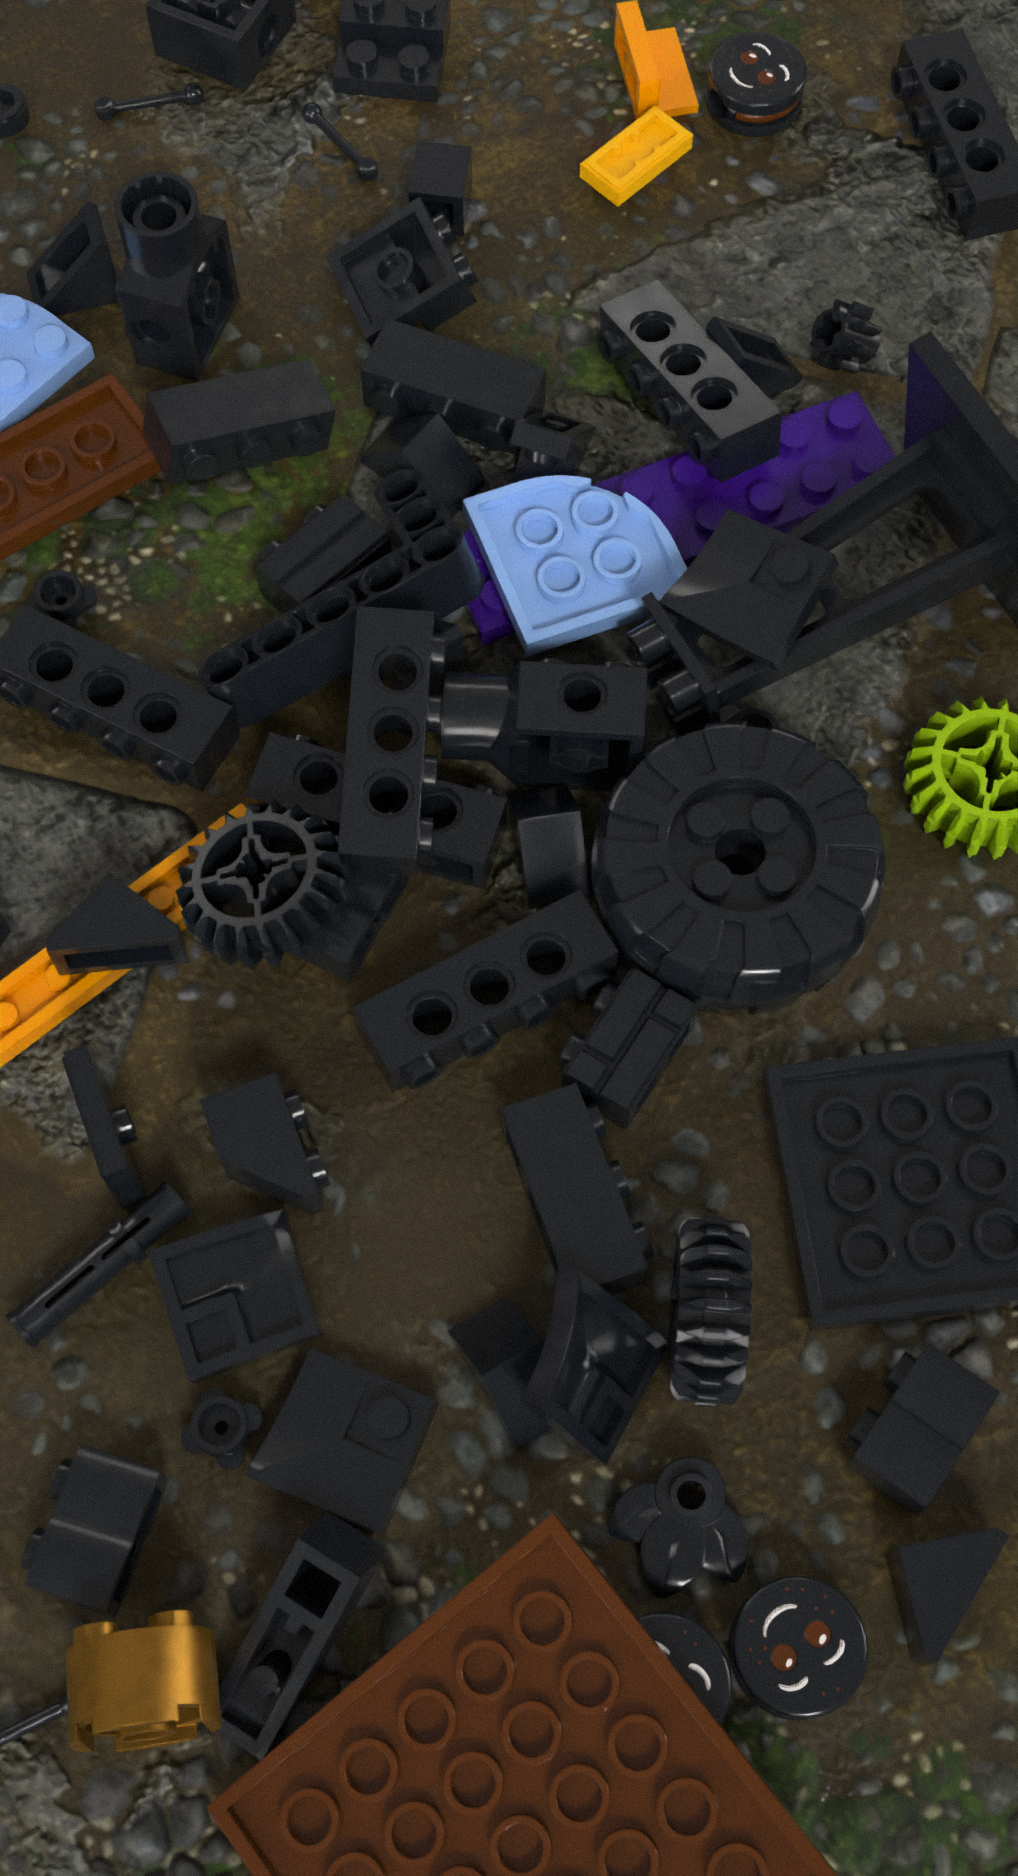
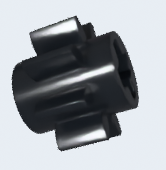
M836 299L834 300L833 308L827 309L817 316L812 328L810 346L823 352L818 362L820 366L837 372L842 369L856 374L858 373L859 364H864L875 358L880 345L882 327L869 322L874 311L872 307L857 301L849 304Z

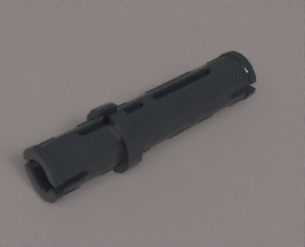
M165 1180L159 1184V1188L118 1221L115 1217H112L104 1224L107 1231L69 1264L60 1269L14 1311H10L5 1315L13 1328L33 1349L39 1344L40 1340L79 1307L87 1303L93 1295L133 1261L138 1266L149 1257L145 1251L180 1220L192 1213ZM151 1220L149 1224H147L143 1229H141L136 1235L131 1237V1235L135 1231H137L142 1225H144L147 1221ZM123 1244L122 1247H120L115 1253H113L109 1258L105 1260V1257L108 1254H110L119 1245ZM93 1267H95V1269L88 1276H86L81 1282H79L75 1287H73L68 1293H66L61 1299H59L54 1305H52L49 1308V1305L53 1301H55L60 1295H62L81 1277H83L87 1272H89Z

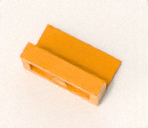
M637 0L616 3L614 46L635 118L638 119L654 105L670 117L698 113V100L675 27L646 31Z

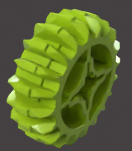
M982 696L973 701L970 710L957 700L949 707L946 715L936 711L929 718L926 728L921 727L920 731L916 732L911 744L913 749L907 753L904 761V771L907 774L903 782L904 793L913 795L910 803L911 815H928L923 824L925 834L939 829L946 833L943 839L945 849L954 845L956 840L967 843L966 851L969 858L976 855L981 846L987 847L993 860L1001 857L1007 846L1018 855V808L1008 811H991L998 806L1015 807L1018 803V715L1009 712L1007 698L999 702L996 709H990ZM967 746H982L976 749L962 748ZM987 763L989 764L987 777L990 778L989 784L991 787L989 792H986L988 778L985 777V766Z

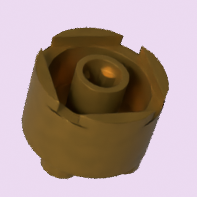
M172 1610L153 1614L147 1618L148 1627L119 1631L118 1624L115 1622H96L73 1629L74 1645L65 1651L70 1748L80 1752H94L93 1737H114V1752L143 1750L197 1739L196 1723L202 1722L212 1733L222 1727L214 1632L204 1628L202 1625L193 1624V1612L187 1610Z

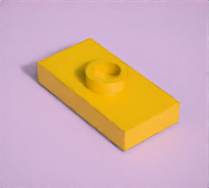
M654 105L581 162L579 177L619 207L692 149L693 134Z

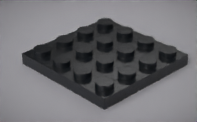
M1018 1037L765 1067L762 1076L809 1331L1018 1305Z

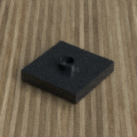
M85 1044L63 1052L64 1057L61 1059L100 1176L122 1210H126L129 1213L147 1198L129 1143L138 1140L137 1133L125 1102L118 1105L115 1104L111 1089Z

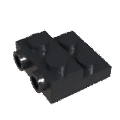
M343 0L339 18L340 42L332 76L334 93L437 103L451 28L450 0Z
M420 197L326 256L360 329L371 346L376 341L387 318L410 326L422 320L429 331L477 302L470 288L479 282L473 268L462 251L454 256L449 247L458 241L452 227L442 211L432 216Z

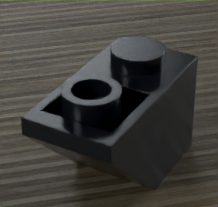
M276 1072L199 1099L219 1158L229 1179L308 1214L314 1215L325 1211L318 1190L330 1186L318 1149L315 1148L304 1152L297 1130L309 1125L296 1089L283 1093Z

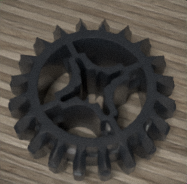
M274 799L265 812H262L259 807L249 802L245 816L236 818L225 811V825L217 831L204 827L205 839L207 841L204 845L187 846L192 863L177 868L183 886L175 892L178 896V903L183 909L181 914L185 926L191 934H196L195 939L205 951H209L211 955L216 953L219 959L229 966L240 960L244 967H248L252 971H255L264 957L270 965L278 969L285 953L292 952L295 956L304 959L305 948L303 945L311 939L326 944V934L322 927L325 924H342L341 911L338 905L351 901L350 889L346 884L347 881L352 879L350 874L351 867L346 858L341 857L338 853V836L332 834L326 821L320 819L318 815L310 817L308 811L303 809L298 803L287 811L284 805H281ZM237 912L239 917H233L227 914ZM255 915V917L240 918L241 916Z
M703 1215L702 1218H685L678 1227L672 1265L668 1333L669 1388L676 1401L694 1402V1406L716 1407V1404L733 1405L743 1391V1381L746 1378L749 1335L751 1334V1291L753 1282L751 1275V1242L749 1240V1232L741 1221L726 1220L724 1216Z

